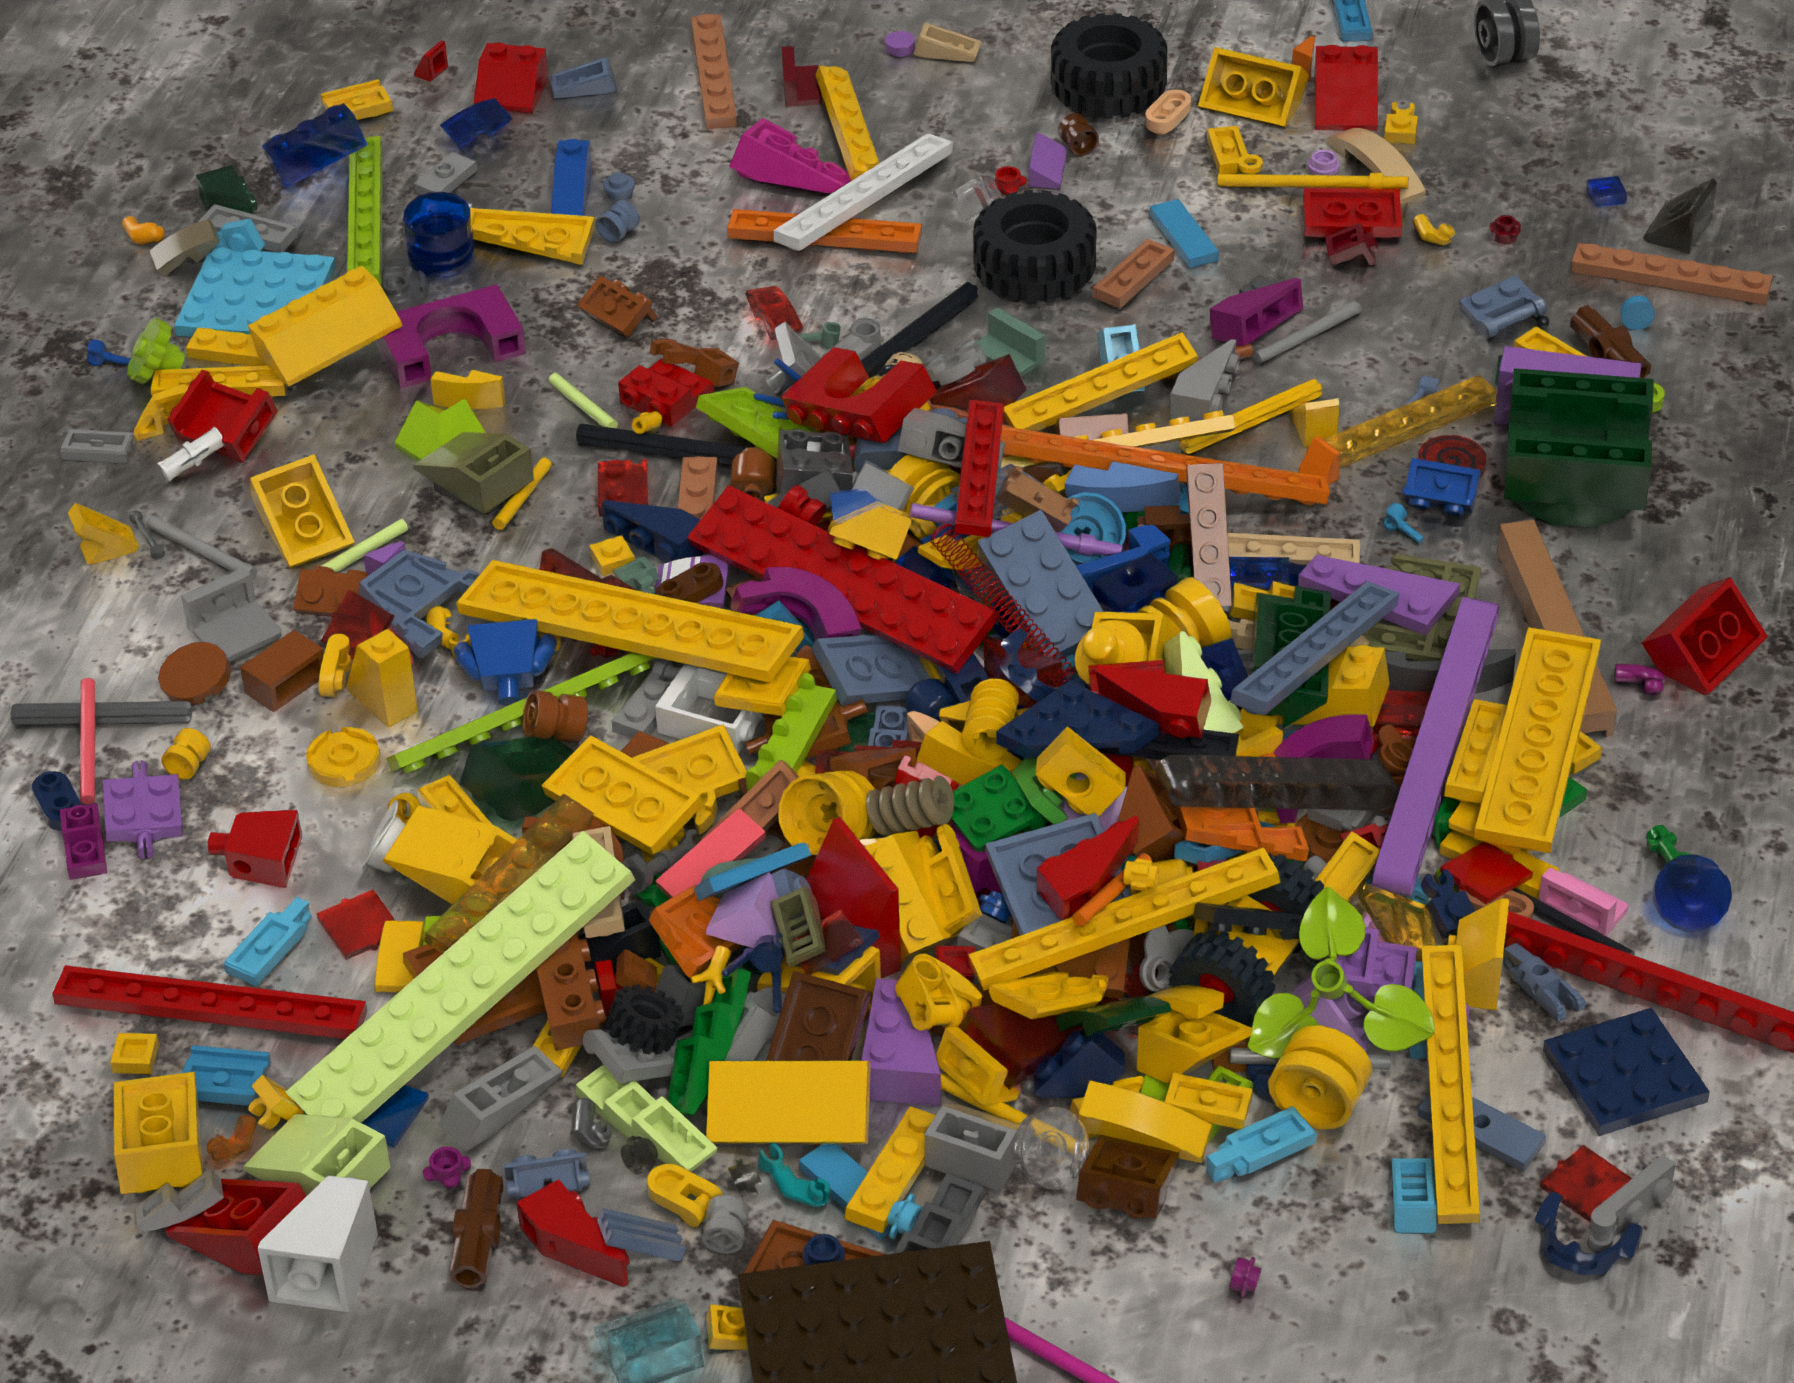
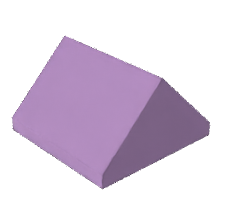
M770 872L724 893L707 926L706 934L753 948L760 937L779 933L770 902L777 899L778 895Z

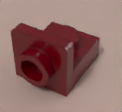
M1361 222L1325 237L1328 257L1333 266L1343 261H1349L1360 254H1364L1370 266L1376 264L1374 251L1379 250L1377 241L1372 232L1367 233Z

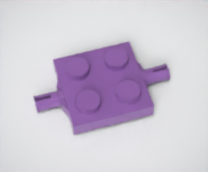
M140 760L141 771L138 768V761L133 762L131 766L133 778L103 780L106 842H137L138 857L145 859L144 849L146 848L147 859H150L154 855L152 841L183 836L178 774L148 776V765L145 761Z

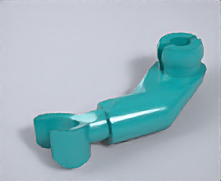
M771 1142L769 1148L770 1155L775 1160L766 1157L760 1148L758 1167L765 1173H772L771 1177L785 1199L813 1208H820L828 1203L831 1191L828 1181L816 1178L815 1181L812 1180L810 1182L796 1178L790 1167L785 1166L782 1162L783 1152L777 1144Z

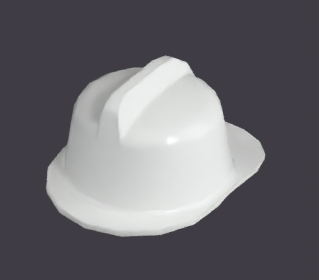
M396 800L387 810L376 831L369 855L362 866L363 870L366 866H371L387 873L395 871L394 868L382 861L406 825L396 816L398 801Z

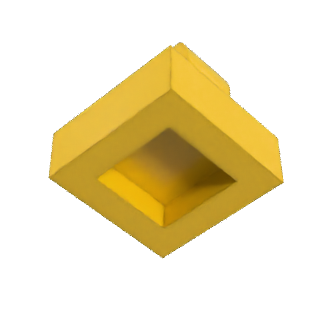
M262 1074L253 1083L252 1088L259 1097L250 1103L248 1110L258 1117L266 1111L264 1116L258 1121L266 1129H273L279 1123L281 1117L289 1121L295 1114L304 1113L285 1093L287 1091L286 1088Z

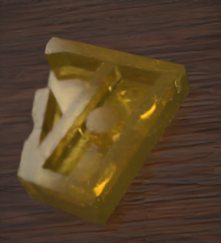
M1365 883L1357 892L1358 898L1377 929H1379L1385 942L1417 947L1415 960L1422 962V946H1435L1432 922L1427 905Z

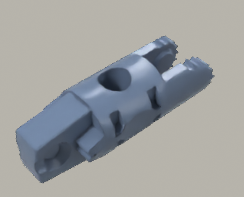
M1517 943L1504 949L1503 965L1508 969V975L1557 1022L1566 1018L1565 1007L1560 1000L1567 1007H1570L1571 1010L1576 1011V1013L1586 1008L1585 999L1540 957L1532 955Z

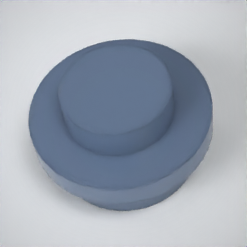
M614 173L605 179L603 183L604 191L611 200H627L632 196V192L635 189V181L624 173Z

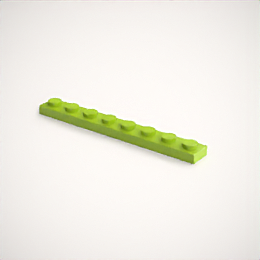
M381 135L350 140L347 272L363 266L378 280L379 284H382L383 144Z
M631 652L543 691L551 692L557 698L561 694L585 697L588 695L585 688L597 684L599 690L613 685L619 682L618 674L629 670L631 676L651 668L648 661L657 657ZM527 698L387 757L386 760L391 771L403 768L405 774L425 766L426 764L423 760L425 757L436 753L439 760L458 752L456 744L468 739L470 745H474L490 738L489 730L501 725L504 732L522 724L521 716H523Z

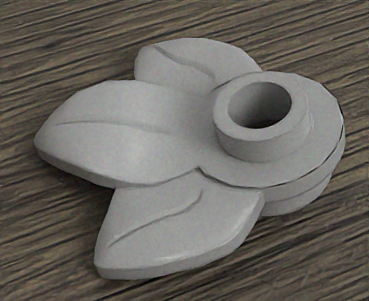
M1164 925L1147 932L1144 941L1145 958L1141 963L1139 971L1140 980L1147 990L1158 992L1174 987L1169 984V977L1172 975L1169 973L1173 962L1191 938H1193V930L1177 929L1168 932ZM1156 967H1157V969H1158V975H1157V977H1155V969H1156Z

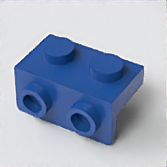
M1412 458L1406 487H1403L1402 490L1404 501H1409L1408 505L1417 509L1428 510L1431 505L1442 507L1443 512L1450 515L1463 516L1464 512L1473 513L1481 471Z

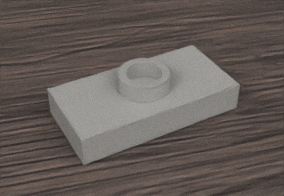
M451 152L413 183L414 192L430 199L442 200L477 171V161Z

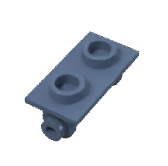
M565 1149L553 1153V1157L536 1159L532 1155L514 1158L512 1163L504 1164L506 1180L514 1179V1181L506 1182L508 1198L517 1197V1201L543 1188L544 1181L552 1180L554 1182L558 1179L569 1192L573 1190L576 1192L583 1191L582 1187L590 1186L588 1169L580 1170L587 1168L586 1152L577 1153L574 1149Z

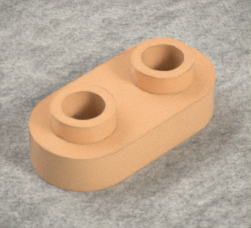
M1176 89L1164 92L1146 110V128L1158 135L1172 131L1191 111L1190 94Z

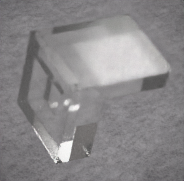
M982 175L976 176L948 194L962 221L970 220L987 205L990 206L995 199L999 197L1003 199L993 177Z

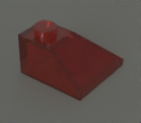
M1010 354L975 366L976 370L949 384L942 385L929 400L932 405L968 409L969 400L1001 403L1007 406L1018 401L1017 399L1027 389Z

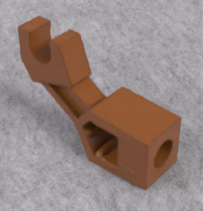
M663 338L652 341L649 351L653 356L663 355L662 361L666 364H684L685 362L695 365L694 373L712 381L715 387L735 382L739 362L719 348L697 349L678 343L673 339Z

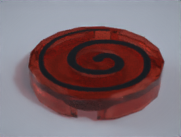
M1458 435L1434 437L1423 443L1418 451L1417 459L1478 469L1481 471L1480 479L1486 471L1485 451L1478 443L1469 438Z

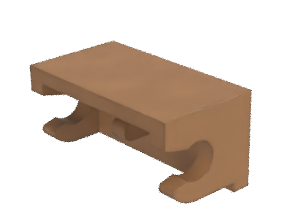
M1018 466L1011 468L995 500L1025 517L1042 510L1056 532H1060L1068 526L1072 519L1070 513L1078 505L1079 500L1073 497L1067 499L1024 475L1022 473L1023 469Z

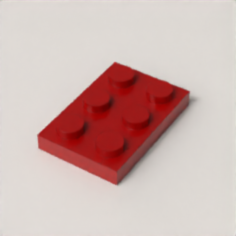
M1303 189L1305 236L1324 238L1361 222L1367 233L1372 232L1374 237H1402L1400 189Z

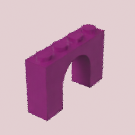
M497 284L396 311L403 326L376 340V345L400 389L430 381L432 376L429 354L424 345L432 338L442 334L460 332L476 336L484 343L494 362L526 354L523 327Z

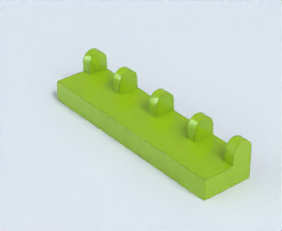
M803 673L800 676L798 690L795 695H790L787 699L784 715L773 724V734L767 744L761 746L758 751L759 759L756 765L750 767L745 775L747 791L780 760L786 761L797 774L837 701L836 689L816 686L814 677L809 673Z

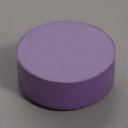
M905 31L892 32L885 37V50L894 57L909 56L915 51V37Z

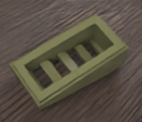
M806 886L770 901L778 932L783 935L781 942L789 967L826 952L817 901ZM805 912L804 915H802V916H800V917H798V918H795V919L791 920V918H793V917H795V916H798V915H800V914H802V913ZM806 922L808 923L807 925H804L798 929L792 930L793 928L800 926ZM810 932V935L794 941L795 938ZM813 942V944L796 951L797 948Z

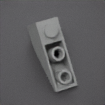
M1229 340L1179 373L1170 395V420L1189 416L1190 422L1204 420L1203 414L1222 409L1223 394L1229 393L1232 374H1237L1240 366V354H1236V340Z
M914 408L903 420L898 451L962 468L966 424L945 415ZM1000 441L997 477L1000 473L1005 442Z

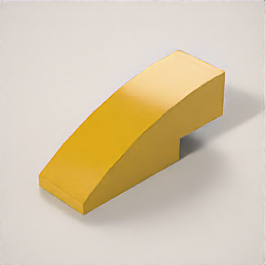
M944 721L939 722L925 733L917 757V762H921L960 785L969 783L1001 764L1014 777L1012 771L1022 762V760L1008 751L1000 758L994 760H983L973 756L962 742V733Z
M1089 1081L1078 1114L1082 1132L1105 1135L1179 1152V1159L1198 1163L1203 1161L1212 1131V1124L1168 1103L1134 1091L1095 1081Z

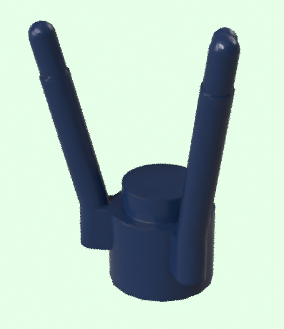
M781 933L760 937L753 948H746L742 955L722 971V976L728 977L747 961H752L756 969L762 972H770L772 975L773 1010L777 1014L781 1012V974L783 970L780 965L785 955L781 942L783 939Z

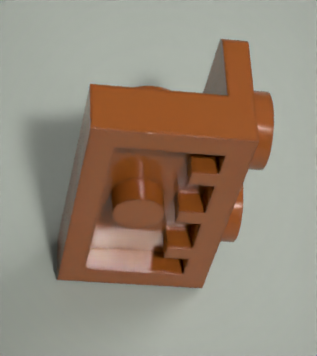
M601 275L577 304L581 312L626 338L630 336L644 317L652 322L658 317L651 308L653 303L640 292L634 295L629 292V288L621 281L614 279L611 282Z

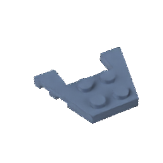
M403 550L360 581L358 593L416 656L422 659L442 643L443 632L421 619L427 615L431 608L439 606L457 591L464 594L477 579L479 572L469 569L462 573L446 568L447 562Z

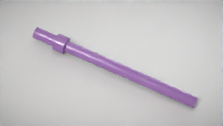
M912 503L909 517L955 526L956 511ZM992 519L991 533L993 534L1013 523ZM1055 531L1063 546L1067 549L1076 550V554L1089 557L1092 554L1110 556L1122 552V545L1096 540L1094 535L1080 533L1079 536Z

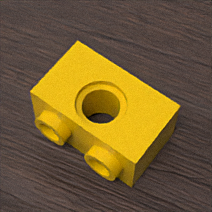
M1068 726L1037 757L1036 775L1039 782L1050 791L1056 790L1064 796L1069 806L1079 814L1085 813L1090 815L1096 813L1099 817L1125 790L1126 772ZM1073 773H1083L1087 777L1082 780H1076L1070 777V775Z

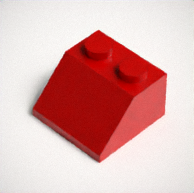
M501 42L487 43L479 58L474 107L533 113L549 80L546 48H538L531 45H506Z

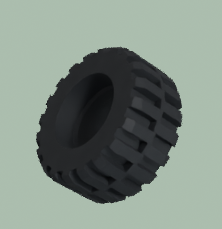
M1098 13L1093 17L1089 15L1083 16L1077 22L1073 20L1056 34L1051 44L1052 90L1066 107L1071 106L1073 111L1077 113L1085 112L1087 116L1096 117V115L1104 116V118H1113V116L1119 115L1127 117L1133 112L1137 114L1143 112L1147 106L1150 107L1164 93L1165 86L1167 85L1168 51L1166 40L1157 28H1153L1151 23L1145 20L1142 22L1138 17L1131 15L1125 17L1120 13H1114L1113 15Z
M1025 190L1021 194H1016V192L1007 194L1004 199L999 197L992 201L990 206L987 205L975 220L973 230L974 271L985 287L989 290L993 289V292L1002 298L1004 296L1009 297L1011 301L1019 302L1020 300H1025L1028 303L1037 304V301L1048 303L1054 302L1059 297L1062 299L1072 295L1073 291L1078 292L1094 274V269L1096 268V222L1093 220L1090 212L1085 207L1083 208L1080 202L1075 199L1071 201L1067 195L1061 193L1054 195L1051 191L1033 192V190Z

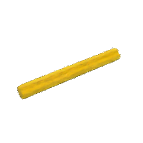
M1311 379L1233 413L1236 428L1231 432L1179 441V448L1186 455H1190L1322 396V385L1316 379Z

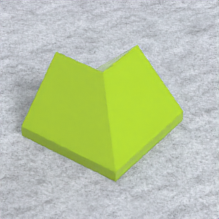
M462 399L446 410L416 400L395 440V447L419 462L463 432H486L465 399Z

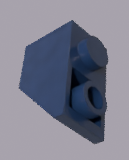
M1084 1028L1081 1031L1075 1030L1066 1038L1062 1048L1053 1057H1045L1035 1068V1094L1040 1098L1084 1097L1089 1081L1111 1085L1126 1071L1125 1053L1103 1033L1086 1037Z

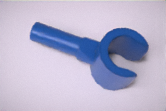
M91 340L88 343L87 361L90 365L99 366L106 361L128 366L131 358L106 352V345L102 341Z

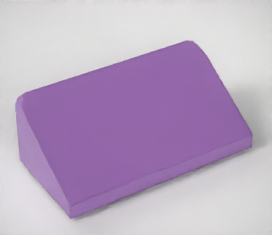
M1040 133L1035 135L1029 166V187L1061 189L1067 148Z

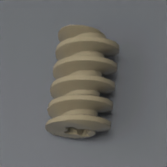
M936 776L934 781L930 778L922 779L920 783L918 781H911L907 786L903 783L895 785L894 788L887 786L882 788L881 791L873 789L867 794V813L874 829L884 836L903 833L908 830L913 831L922 827L928 828L935 824L943 825L952 818L954 811L953 790L949 782L942 776Z

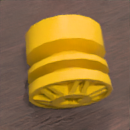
M910 454L900 459L889 472L914 487L903 509L904 512L909 514L912 503L933 507L959 488L961 476L951 470L948 464Z
M1186 577L1168 589L1165 599L1155 598L1149 606L1145 605L1137 611V613H1163L1177 628L1178 634L1184 630L1188 637L1193 636L1203 653H1212L1231 638V626L1220 603L1210 590L1193 577Z
M839 770L810 774L793 780L783 791L778 806L779 824L784 837L792 846L802 842L807 843L811 855H817L833 819L841 817L858 839L872 838L876 830L870 822L867 813L866 798L868 792L875 788L866 777L854 771Z

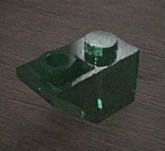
M232 165L196 175L200 201L206 212L214 204L250 214L257 210L254 194L252 192L248 193L243 175L238 176Z

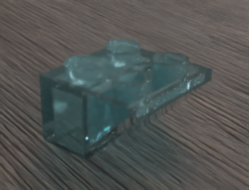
M672 1299L594 1327V1333L618 1383H660L704 1367L702 1336L684 1302Z

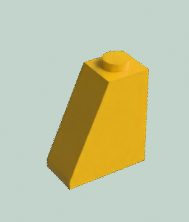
M389 629L358 644L346 685L347 691L388 728L418 712L409 647Z

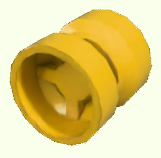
M183 728L174 738L173 745L168 747L162 755V765L169 774H178V778L183 780L190 779L197 772L199 762L205 760L210 753L211 744L208 738L196 729Z

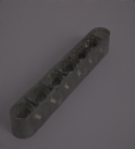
M1171 755L1159 762L1155 770V775L1168 799L1174 806L1384 810L1391 807L1397 801L1400 791L1384 764L1379 760Z

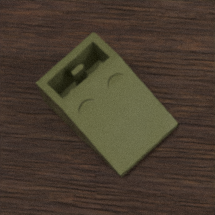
M463 432L413 465L415 471L483 514L534 480L531 449L510 435L500 433Z

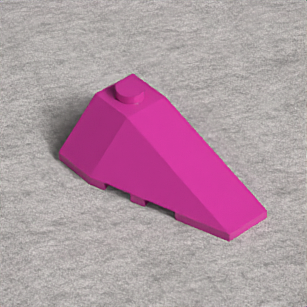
M764 118L760 119L742 134L729 167L737 171L739 176L748 180L754 179L760 182L831 194L853 181L850 180L848 172L832 162H822L819 159V152L812 147L802 148L796 143L797 136Z

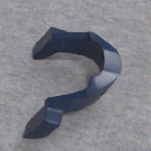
M1017 629L1001 642V647L1006 652V656L999 668L1006 679L1020 688L1032 701L1038 703L1059 687L1045 685L1038 680L1036 668L1026 669L1019 663L1017 658L1018 650L1028 634L1022 629ZM1079 676L1071 681L1084 688L1086 686L1085 681Z
M1551 1192L1545 1198L1535 1216V1222L1544 1228L1540 1247L1541 1252L1550 1263L1580 1275H1604L1620 1257L1633 1258L1643 1233L1641 1225L1630 1223L1619 1241L1612 1247L1595 1254L1585 1253L1581 1250L1578 1242L1572 1241L1568 1245H1564L1555 1234L1558 1225L1556 1215L1562 1195Z

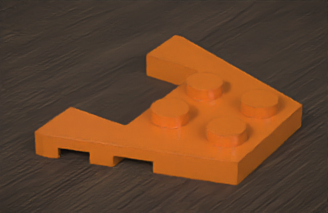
M1274 753L1263 754L1260 757V761L1250 764L1245 759L1236 761L1234 770L1227 769L1216 772L1214 768L1171 779L1169 793L1186 841L1247 852L1264 847L1266 852L1271 853L1272 856L1277 857L1280 854L1286 856V859L1307 861L1309 847L1301 826L1261 827L1247 787L1280 786L1282 773Z

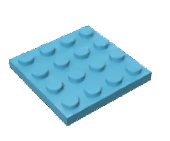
M226 247L214 248L212 252L207 254L175 322L176 336L192 337L197 327L250 334L249 324L259 320L264 315L284 307L292 300L305 296L316 290L319 286L329 283L336 269L335 257L317 254L265 252L254 249L239 252Z

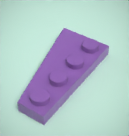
M1315 555L1299 574L1298 586L1331 592V599L1342 602L1367 581L1398 592L1400 595L1397 607L1382 619L1425 636L1460 594V583L1321 555Z

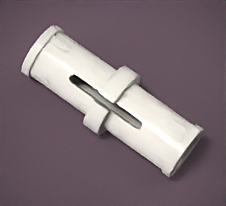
M213 427L193 442L189 443V441L183 443L182 449L165 460L158 462L157 465L165 478L170 482L193 465L195 467L200 466L204 458L225 447L221 441L223 436L217 428Z

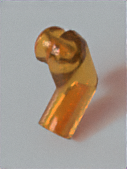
M241 1115L237 1119L232 1137L227 1140L221 1135H217L216 1139L212 1137L207 1143L206 1148L207 1152L212 1155V1160L218 1163H227L248 1152L251 1148L257 1126L256 1119L250 1115Z

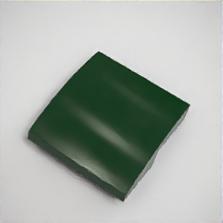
M1138 996L1055 1016L1060 1032L1084 1027L1086 1037L1150 1022L1171 1012L1172 1009L1170 1003L1161 999Z

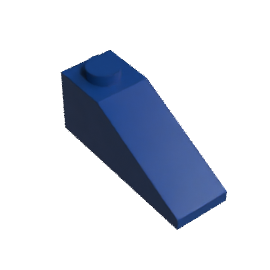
M558 140L554 166L551 214L585 216L593 172L590 140Z

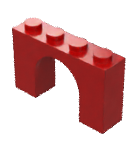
M833 347L781 396V399L787 409V416L794 424L885 443L903 425L904 418L914 408L920 409L937 391L923 364L900 360L874 386L858 395L850 397L869 376L856 351Z

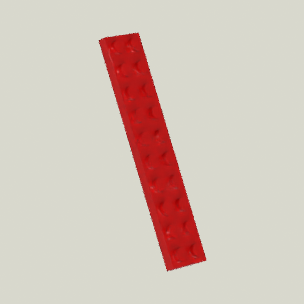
M730 485L725 488L688 535L687 539L693 547L763 580L766 568L770 567L801 569L825 579L835 586L850 602L862 629L955 674L960 671L997 622V618L993 615V609H989V607L883 557L879 560L867 555L868 550L855 545L852 550L833 542L835 536L830 535L829 532Z

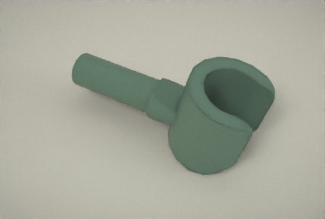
M827 322L823 325L822 332L798 335L805 342H821L823 346L832 348L839 342L841 326L835 322Z

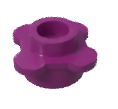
M441 1147L430 1155V1166L423 1169V1177L426 1181L435 1180L444 1184L447 1188H454L460 1184V1177L463 1172L471 1168V1161L467 1156H462L453 1147Z

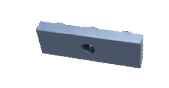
M1429 1093L1418 1108V1116L1432 1123ZM1472 1097L1475 1146L1524 1172L1546 1143V1135Z

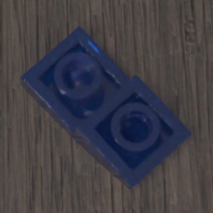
M492 98L458 112L440 124V126L459 149H462L483 132L489 138L509 123L512 117L495 98Z

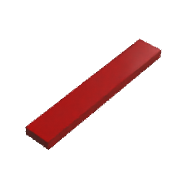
M969 400L954 533L982 537L991 536L1004 404Z

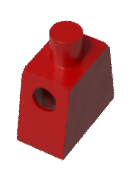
M298 810L239 813L235 816L230 833L211 832L209 834L208 853L210 855L225 856L228 873L233 878L286 888L303 837Z

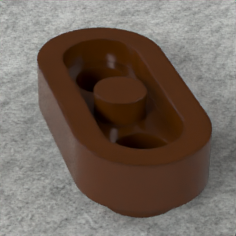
M701 562L679 575L662 582L655 590V594L698 603L717 593L722 588L724 580L720 568L716 564Z

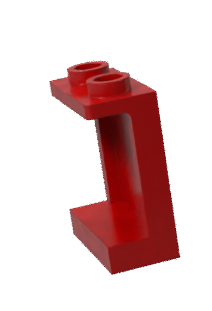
M202 369L189 384L188 390L179 403L171 410L167 421L177 439L184 442L189 441V443L201 437L213 427L217 428L223 436L221 441L225 447L218 449L214 453L243 463L278 410L267 391L257 388L252 395L215 382L209 371Z

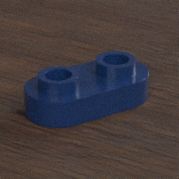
M48 771L36 777L32 783L35 802L47 825L53 830L62 831L60 809L81 805L68 777L61 772Z

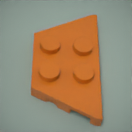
M694 885L656 907L648 919L681 969L690 979L692 976L708 968L717 946H724L731 953L743 946L706 934L707 926L721 899L712 896L699 901L694 891V888H696Z

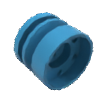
M1087 492L1068 498L1073 497L1079 500V503L1071 511L1072 519L1069 525L1060 531L1061 533L1076 536L1084 533L1094 535L1096 540L1123 545L1126 524L1120 509L1112 500L1098 493ZM1065 548L1075 565L1107 557L1092 554L1091 557L1076 554V550Z

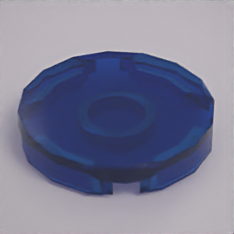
M1681 855L1668 862L1657 874L1652 888L1654 906L1660 917L1673 928L1685 932H1703L1716 926L1728 912L1732 900V891L1727 875H1724L1718 868L1719 865L1711 859L1699 855Z

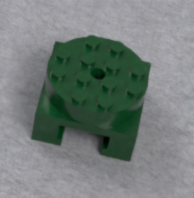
M1514 368L1504 474V500H1513L1523 510L1544 520L1549 525L1575 526L1588 529L1596 528L1599 525L1622 518L1632 510L1646 511L1652 465V440H1649V428L1653 409L1654 379Z

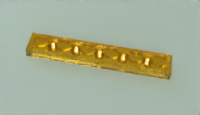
M1477 375L1323 440L1340 452L1339 469L1495 405L1497 390L1484 378Z
M563 793L425 932L424 942L443 954L573 840L572 833L585 831L593 822L594 813Z

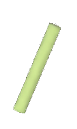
M553 373L549 377L548 382L599 425L611 428L618 427V422L558 373Z
M399 519L321 566L329 567L334 572H339L363 558L365 554L378 549L408 531V526L403 519Z

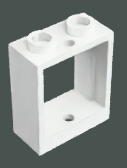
M688 664L683 665L655 706L657 732L659 734L681 740L724 724L738 754L745 745V741L753 738L758 723L761 719L764 720V713L742 710L734 723L730 724L688 712L698 696L714 700V694L727 675L724 672Z

